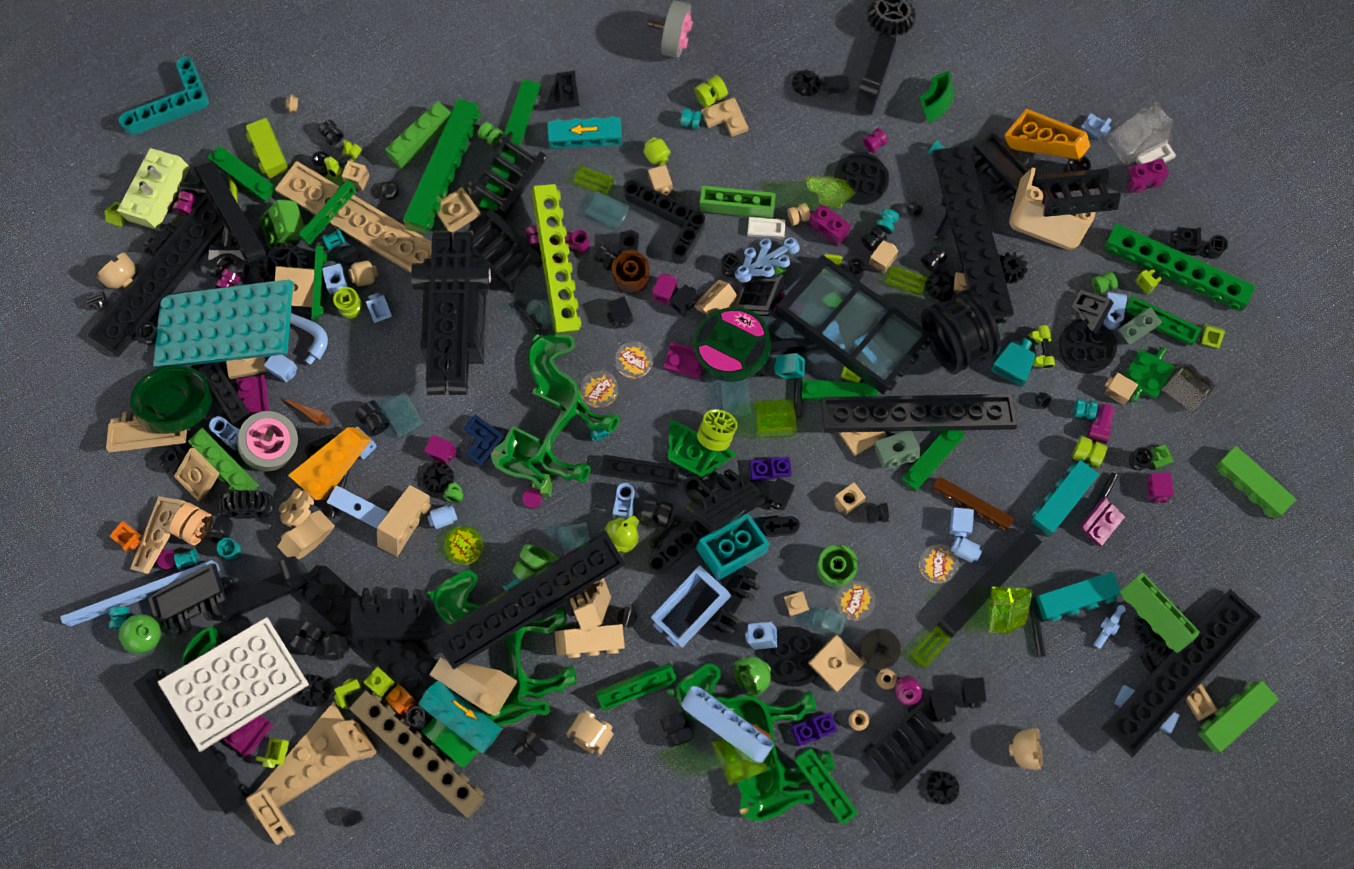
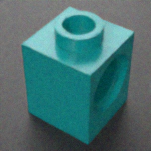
M797 353L776 356L774 364L776 375L782 379L804 377L805 359Z

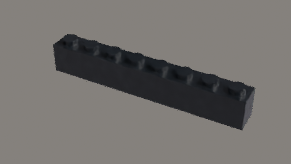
M160 668L151 669L135 681L133 685L225 815L233 813L247 802L246 798L250 796L249 788L239 781L237 771L233 767H229L226 762V756L222 751H218L214 744L201 752L198 750L158 681L168 676L167 673L162 669L160 670Z

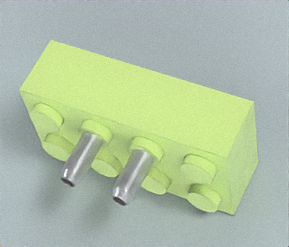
M150 148L117 211L130 222L157 230L180 188V182L184 181L190 167L180 156Z

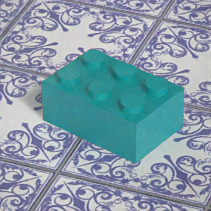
M748 513L715 533L700 539L696 550L718 581L765 555L770 543Z

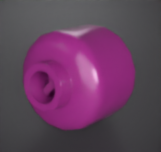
M903 676L895 684L896 697L902 704L913 705L920 700L922 689L915 677Z

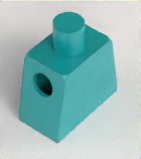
M1022 338L1019 345L1011 342L995 361L991 371L1023 387L1028 379L1035 353L1029 351L1032 342L1026 338Z

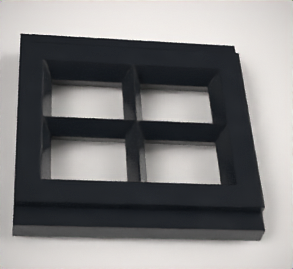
M776 274L770 277L753 276L748 282H743L734 307L746 308L759 316L770 317L784 285L785 276ZM752 283L760 284L757 293L749 292ZM766 284L774 285L771 294L762 293ZM747 296H755L752 305H744ZM761 296L769 297L766 306H757Z

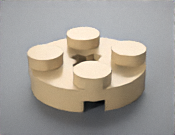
M295 489L287 501L279 506L278 511L281 513V522L288 527L301 525L311 512L309 507L310 504H314V498L305 490Z

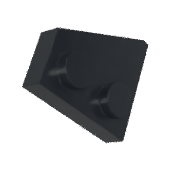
M575 71L557 73L554 79L555 83L549 92V98L545 102V111L580 106Z
M1080 290L1072 307L1094 334H1097L1114 302L1109 298Z

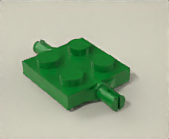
M1159 347L1155 355L1140 349L1124 375L1138 384L1129 399L1133 403H1136L1140 394L1147 395L1155 400L1175 368L1162 359L1167 352L1166 348L1162 351L1163 347Z

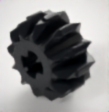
M1007 252L1005 256L1001 255L999 257L1007 284L1011 280L1014 283H1017L1019 279L1023 280L1024 274L1028 271V268L1025 267L1027 261H1022L1023 255L1017 257L1016 252H1013L1012 256Z

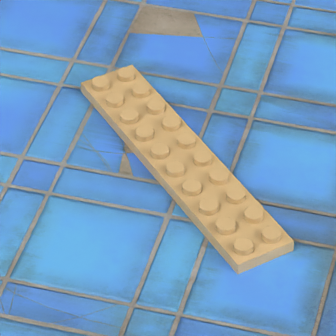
M296 161L275 190L290 201H296L297 205L316 216L337 192L339 186ZM354 195L329 222L333 227L339 228L343 233L410 273L413 263H424V258H431L432 242L415 231L406 229L405 225Z

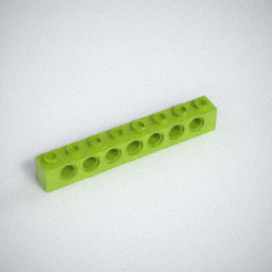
M556 184L534 186L531 193L554 334H576L579 328H581L580 316L577 317L576 312L578 300L574 298L575 282L571 280L570 275L572 273V263L568 262L567 255H569L570 251L569 245L565 244L564 238L567 232L566 227L562 225L564 213L563 208L559 207V201L561 200L560 190H557ZM545 202L551 203V205H552L553 208H551V209L546 208V207L544 206V203H545ZM552 220L555 223V227H550L547 221ZM550 238H555L558 241V245L551 244ZM558 256L561 259V263H555L552 257ZM555 275H562L564 277V281H558ZM558 293H565L567 295V299H560ZM561 311H568L570 318H564Z

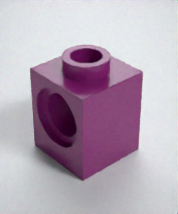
M659 274L652 292L653 300L670 305V298L676 292L678 280L670 274Z
M432 434L424 452L427 457L448 465L449 461H452L456 455V447L452 442Z
M1151 473L1146 478L1149 501L1156 500V503H1165L1174 496L1171 473Z

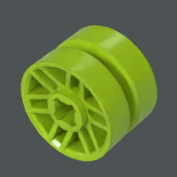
M719 409L709 410L704 414L697 438L704 447L710 450H726L729 448L736 432L737 421L726 411Z

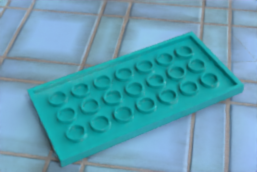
M287 279L167 295L161 300L153 367L159 369L173 365L187 366L288 354L293 281Z

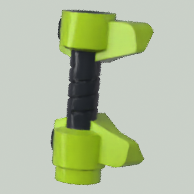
M344 140L343 158L339 162L333 157L325 158L324 162L330 176L338 178L348 160L352 162L356 160L362 151L357 144L352 145L351 142Z
M1046 325L1039 326L1037 331L1028 334L1031 338L1035 339L1038 345H1042L1043 356L1034 358L1032 365L1042 367L1043 369L1055 367V361L1049 350V342L1051 341L1050 329Z

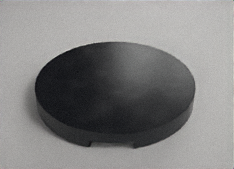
M865 152L853 153L844 158L837 165L834 174V185L839 195L844 200L856 205H868L878 201L885 194L889 184L888 169L878 157Z
M1082 319L1075 320L1069 324L1059 339V352L1063 361L1071 369L1084 374L1098 373L1107 368L1113 361L1117 351V343L1113 332L1102 324L1097 334H1094Z
M787 627L778 631L777 647L766 648L765 662L770 666L771 676L779 683L789 687H801L810 684L819 674L808 663L823 648V645L817 636L801 627Z

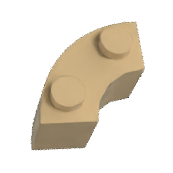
M320 510L313 513L310 512L307 519L301 525L296 526L291 531H286L281 536L282 540L277 547L287 557L295 556L301 559L315 549L330 534L335 525Z

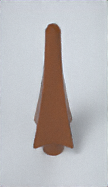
M285 399L286 403L302 412L320 427L321 424L329 425L330 419L327 418L324 411Z

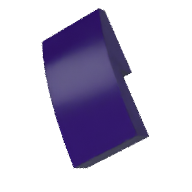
M775 457L769 460H751L749 462L751 481L792 476L790 457Z
M831 712L790 728L797 747L838 732Z

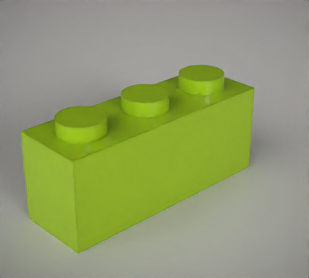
M267 118L246 125L248 130L246 136L249 143L254 144L252 151L256 159L260 158L261 163H258L262 173H266L270 179L289 171V167Z

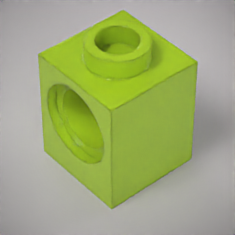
M378 667L364 681L369 688L382 698L396 684L393 679Z

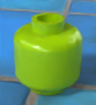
M652 138L644 145L643 152L652 165L659 164L662 166L669 161L668 157L671 151L662 139Z

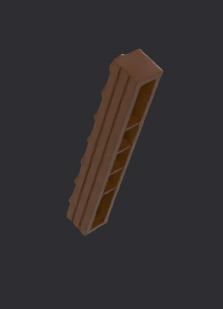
M940 476L932 487L935 493L944 495V498L947 500L955 501V504L958 506L973 509L979 518L987 519L988 523L997 525L1003 531H1007L1014 520V517Z

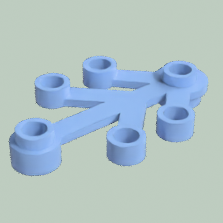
M792 237L787 238L782 247L768 254L769 249L772 247L771 241L768 238L762 239L760 241L761 250L757 261L751 264L757 254L754 248H747L744 251L745 261L735 271V277L740 282H748L753 276H772L775 273L773 267H788L790 265L789 257L787 255H780L785 252L790 255L797 253L800 249L798 241Z

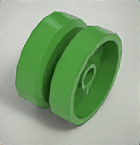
M524 545L520 553L522 560L516 562L513 573L519 579L524 580L556 561L559 557L538 546Z

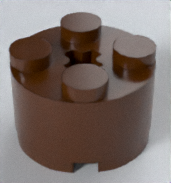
M626 250L613 260L612 274L617 288L627 293H636L646 288L650 279L649 262L640 252Z

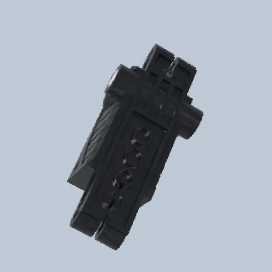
M434 231L431 258H424V263H413L411 268L413 290L423 291L420 350L426 360L427 395H446L448 382L449 395H467L469 364H484L486 295L488 290L491 289L490 262L482 263L481 258H473L472 231H454L453 240L451 231Z

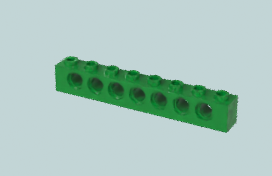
M1117 223L1111 230L1103 247L1112 255H1118L1129 263H1136L1143 269H1147V271L1155 270V273H1158L1162 278H1169L1178 285L1191 288L1197 294H1204L1215 302H1222L1233 310L1242 311L1248 305L1256 287L1251 283ZM1122 243L1128 244L1129 247H1125ZM1140 251H1144L1146 255L1141 254ZM1157 258L1163 260L1164 263H1160ZM1174 266L1179 267L1181 271L1176 270ZM1192 274L1197 275L1198 279L1194 278ZM1210 282H1213L1216 287H1213ZM1227 290L1232 291L1233 295L1229 294Z

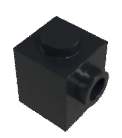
M624 296L607 302L609 311L607 317L610 324L614 323L616 329L626 328L633 323V315Z

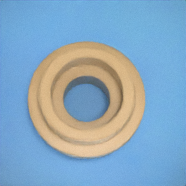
M291 95L286 100V109H289V113H292V111L297 112L298 98Z
M884 669L878 673L876 680L879 687L888 690L895 686L897 677L892 670ZM884 676L890 677L889 683L883 680Z
M855 710L849 716V724L854 730H863L869 724V717L864 711ZM856 717H860L862 719L861 724H857L855 722Z

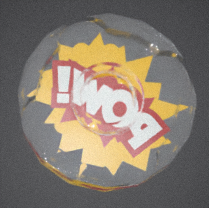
M631 341L621 345L615 356L616 367L619 372L625 377L632 379L646 375L653 363L652 353L648 346L638 341Z
M604 370L590 372L581 383L583 399L588 405L596 408L609 406L618 395L616 378Z
M935 544L929 546L924 550L919 560V567L923 576L930 582L938 584L951 580L959 567L958 557L954 555L955 552L951 551L947 545Z
M851 581L848 585L841 587L836 596L838 611L849 620L859 621L865 619L872 613L875 607L876 597L867 584L861 581Z

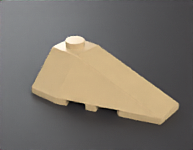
M440 658L430 673L432 677L494 716H497L517 683L515 679L500 670L464 663L453 670L445 658Z

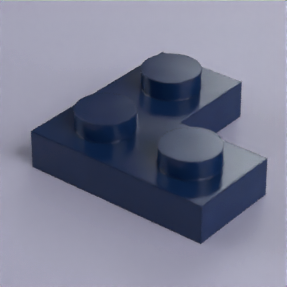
M476 414L463 428L465 432L477 440L465 455L480 467L490 458L493 449L505 440L504 435Z

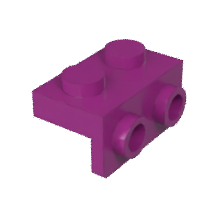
M1161 158L1129 167L1128 173L1131 180L1126 187L1129 193L1135 191L1140 193L1149 187L1158 188L1162 186L1169 176L1164 160Z

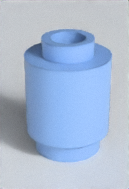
M445 505L431 510L430 515L427 516L430 526H435L436 529L454 523L453 521L458 520L453 505Z
M957 537L951 547V551L955 552L954 555L970 563L974 560L977 561L982 552L979 549L980 545L964 537Z

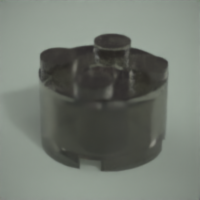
M875 629L868 632L862 639L858 651L859 659L870 670L876 672L890 669L899 659L901 645L898 638L890 630ZM877 646L883 648L882 655L880 652L876 653Z

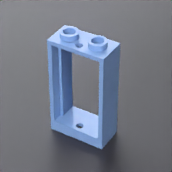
M699 565L651 616V619L655 622L653 626L660 633L665 631L669 635L667 639L674 646L679 644L683 648L731 595ZM702 579L719 597L679 638L662 621Z

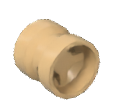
M806 203L799 204L796 208L791 207L787 209L792 226L799 224L800 221L806 222L810 220L811 215Z

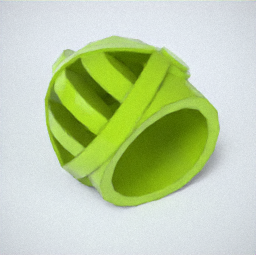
M634 515L628 519L617 518L611 520L604 529L619 553L629 552L638 543L637 526L639 520Z

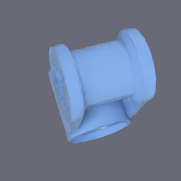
M1107 292L1105 298L1111 299L1114 304L1103 324L1108 329L1115 330L1124 319L1127 295Z
M214 417L209 424L211 431L227 446L236 451L240 429L222 417ZM219 424H224L223 429L217 431V426Z
M622 483L617 488L613 507V520L617 518L628 519L633 516L635 492L629 483ZM624 489L631 491L628 497H622L620 494Z

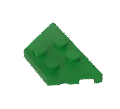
M671 419L669 429V462L703 479L735 457L736 452L728 448L723 451H714L704 447L697 438L698 432Z

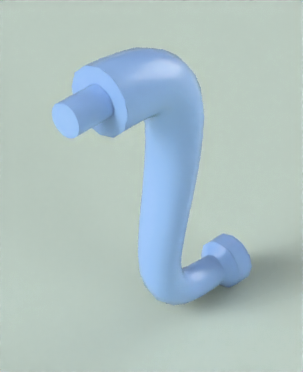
M291 313L290 323L307 331L314 337L312 345L307 350L310 354L305 359L311 365L316 358L320 360L328 345L327 334L317 323Z

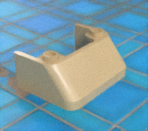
M1032 167L1020 179L1009 219L1010 226L1018 232L1063 249H1075L1093 222L1096 212L1075 214V216L1044 217L1043 193L1039 188L1032 186L1036 170Z

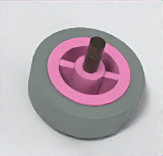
M674 0L670 6L666 22L649 19L648 26L664 30L661 53L679 58L683 48L686 49L688 38L686 37L688 31H691L693 21L691 20V4Z
M272 411L259 412L250 416L242 424L237 440L238 451L241 458L252 468L260 471H275L287 465L293 458L298 444V435L292 422L282 414Z

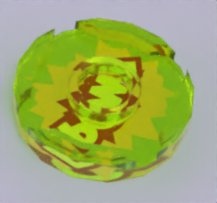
M469 526L454 528L448 533L444 542L446 555L451 561L460 565H467L476 561L482 554L484 546L478 531Z

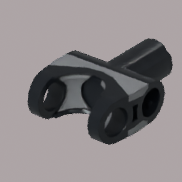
M224 225L222 244H210L209 247L210 274L212 277H219L225 265L234 263L237 266L238 276L246 277L250 264L246 263Z

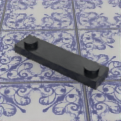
M218 362L206 363L199 368L200 373L206 378L209 387L235 427L252 416Z
M603 455L600 474L677 486L680 466Z

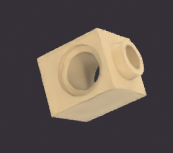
M348 160L341 177L344 183L349 180L353 183L355 189L363 191L370 175L366 166Z
M666 165L648 170L652 189L665 195L673 192L672 181Z
M883 240L871 255L869 264L884 274L897 258L899 250H897L894 244Z
M1117 373L1114 378L1110 376L1104 385L1107 387L1104 394L1125 405L1138 384Z
M853 482L835 496L834 505L839 512L843 511L847 515L862 504L866 496ZM850 496L853 499V503L848 504L843 498Z

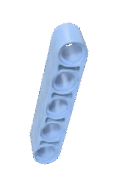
M692 686L681 703L688 713L756 762H763L773 747L771 739L699 687Z

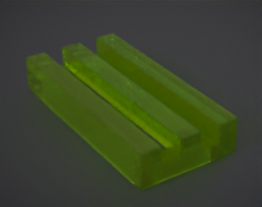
M580 165L573 183L607 196L614 182V177ZM580 178H583V179H585V180L591 181L592 183H595V184L602 185V186L606 187V189L601 188V187L596 186V185H593V184H590V183H588V182L582 181V180H580Z
M892 265L886 284L921 296L928 277ZM892 277L901 280L905 283L920 287V289L892 280Z
M936 626L911 653L910 657L914 658L925 669L948 644L951 638ZM937 632L939 634L937 638L929 645V647L921 654V656L918 657L916 654ZM943 637L945 641L930 656V658L926 662H924L922 659Z

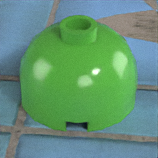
M137 614L129 617L122 623L118 638L126 651L141 655L157 646L161 637V629L159 623L153 617Z
M748 656L734 662V665H736L733 668L735 680L741 689L745 687L748 691L745 693L747 696L757 697L767 690L771 682V669L766 662L755 656Z

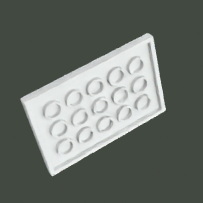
M268 618L261 620L158 681L200 752L309 686Z

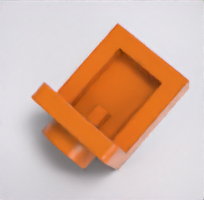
M122 521L110 534V537L120 544L123 550L130 551V549L134 550L141 541L139 539L142 535L125 521Z
M400 684L385 697L387 702L404 718H406L411 708L420 707L418 705L419 702Z

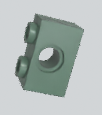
M1148 307L1117 330L1127 344L1131 345L1162 322L1154 310Z
M905 431L875 441V453L883 470L895 468L900 464L913 462L920 458V447L912 431Z

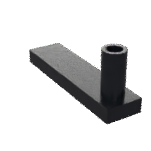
M808 338L771 342L770 355L822 349ZM765 365L755 374V377L766 376Z

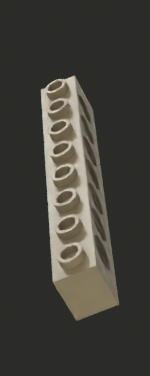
M365 691L349 709L464 816L470 819L486 801L483 797L485 793L478 786L475 785L473 788L467 783L470 779L464 773L460 772L458 774L454 771L455 765L447 758L442 760L438 756L440 751L432 744L428 747L424 743L425 738L418 731L414 734L409 729L411 725L404 718L399 720L395 716L397 712L390 705L385 707L380 702L382 700L380 696L374 691L372 693ZM379 707V715L373 718L371 716L372 709ZM393 720L394 728L387 731L385 728L386 723ZM403 734H408L409 736L406 744L400 743V737ZM418 747H422L424 750L420 758H416L414 755ZM432 761H437V770L431 772L429 764ZM447 774L453 776V782L450 785H445L443 781ZM461 788H467L468 795L464 799H460L458 796Z

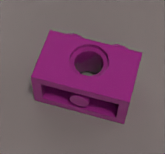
M823 203L812 213L809 220V226L837 247L849 234L851 224Z

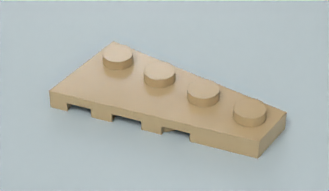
M158 496L131 565V570L149 574L171 535L170 525L175 514L188 502Z

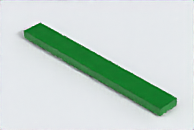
M525 79L522 81L504 133L507 135L509 131L513 132L511 141L519 147L521 146L541 87L540 83ZM506 147L501 155L515 164L518 154ZM496 161L492 170L509 181L512 171ZM489 177L486 188L503 198L506 188ZM483 195L480 209L488 211L491 208L495 213H498L500 208L498 204Z

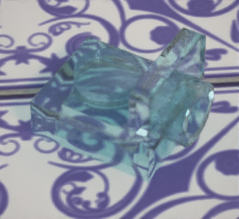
M546 299L531 301L527 305L526 314L536 313L537 320L542 324L543 329L550 327L553 316Z
M819 607L814 613L812 625L822 627L835 635H841L847 617L829 607Z

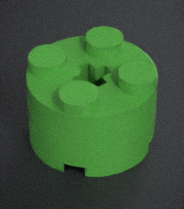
M832 545L827 547L821 553L816 570L820 580L827 586L835 589L848 585L857 572V557L847 546ZM834 564H835V565L840 564V565H841L840 569H839V568L835 569V568H834Z

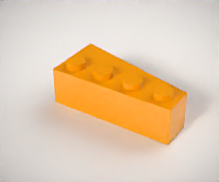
M1027 108L1004 135L1009 149L1078 160L1090 147L1085 131Z
M347 427L288 476L315 500H326L370 443L371 439L359 428Z

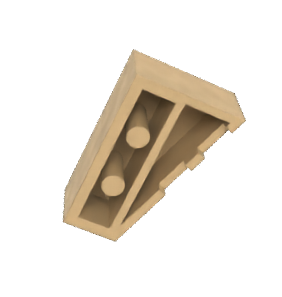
M409 485L377 527V547L398 557L423 515L429 511L431 506L429 504L430 496Z
M604 578L570 598L582 632L592 631L602 624L611 598Z
M622 624L600 626L592 631L582 632L581 628L554 632L556 654H568V658L580 657V653L587 652V656L599 655V651L606 650L607 654L619 653L618 649L625 648Z

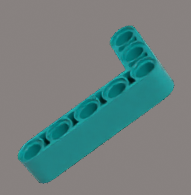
M181 57L177 61V68L185 90L121 114L119 123L129 135L141 133L208 106L209 99L201 77L189 57Z

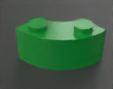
M949 70L933 76L929 90L919 96L928 123L937 120L943 115L953 101L954 86Z
M209 627L197 634L184 652L181 668L221 645L222 641L219 630Z
M435 717L422 730L432 742L463 769L478 753L476 748Z

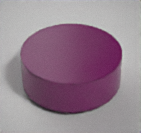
M528 489L524 492L522 499L527 508L536 509L541 505L542 496L538 490Z
M171 550L162 551L157 558L159 567L164 570L174 569L176 567L174 554L176 553Z

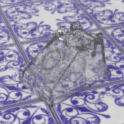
M1156 101L1149 108L1141 109L1125 123L1107 134L1105 139L1123 163L1128 165L1173 141V119L1168 118L1161 109L1160 102Z

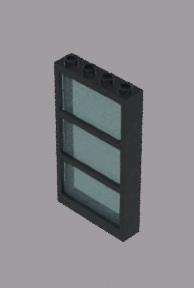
M823 254L779 302L775 310V315L883 395L887 390L890 392L897 384V378H903L908 371L907 366L910 363L913 365L920 356L918 353L921 350L925 351L931 343L929 342L931 333Z

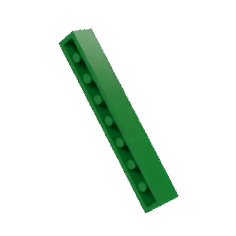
M460 98L457 99L404 216L403 221L406 229L427 235L429 229H432L435 214L439 213L441 201L447 196V187L454 180L455 169L460 166L461 156L468 148V140L474 135L475 124L481 119L478 104Z

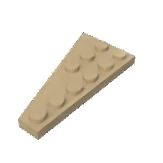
M335 702L330 705L285 757L284 765H279L260 786L259 789L264 786L266 787L278 807H281L353 762L332 727L337 722L346 721ZM247 802V804H248L250 810L252 811V813H253L255 819H256V820H259V818L257 817V815L255 814V812L253 811V809L251 808V806H250L249 803Z

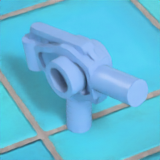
M1123 605L1118 606L1116 613L1111 618L1106 617L1100 627L1103 630L1093 644L1097 648L1101 649L1109 635H1115L1121 625L1117 623L1120 620L1121 614L1126 610Z

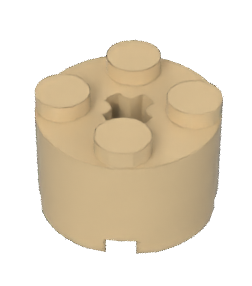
M585 710L584 713H579L566 735L568 738L572 735L575 738L573 742L592 754L594 751H597V756H601L614 735L611 731L613 727L605 721L599 722L594 719L595 715Z

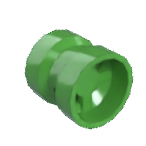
M488 121L478 131V137L483 140L486 139L488 144L493 147L498 144L503 136V131L498 128L495 129Z
M1112 271L1104 273L1103 276L1092 278L1093 289L1098 295L1105 293L1108 289L1114 290L1118 287L1116 276Z

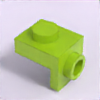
M354 678L343 682V686L335 689L337 695H334V699L338 707L341 706L345 710L349 708L345 697L363 690L361 681Z
M270 737L266 756H256V760L263 762L262 766L274 768L275 764L284 765L289 741Z

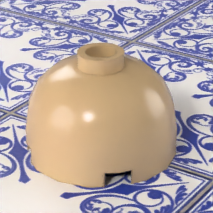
M121 253L116 256L119 260L108 262L98 272V276H96L106 287L120 288L123 286L126 288L133 281L131 278L135 274L134 263L126 253Z
M1038 728L1020 731L1014 737L1013 744H1009L1010 756H1014L1016 763L1027 770H1041L1042 746L1037 741L1041 740Z

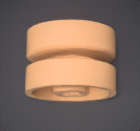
M186 503L175 514L170 525V533L191 545H196L205 537V527L209 517L212 515L191 503Z

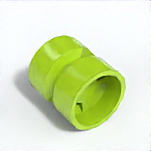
M718 75L708 79L707 84L703 82L694 88L699 102L705 108L715 103V99L720 100L728 95L727 88Z
M343 287L335 292L334 303L343 317L354 319L361 314L363 304L354 289Z
M1081 436L1073 451L1072 459L1083 462L1087 461V465L1098 469L1106 454L1107 446L1099 442L1092 443L1091 439Z

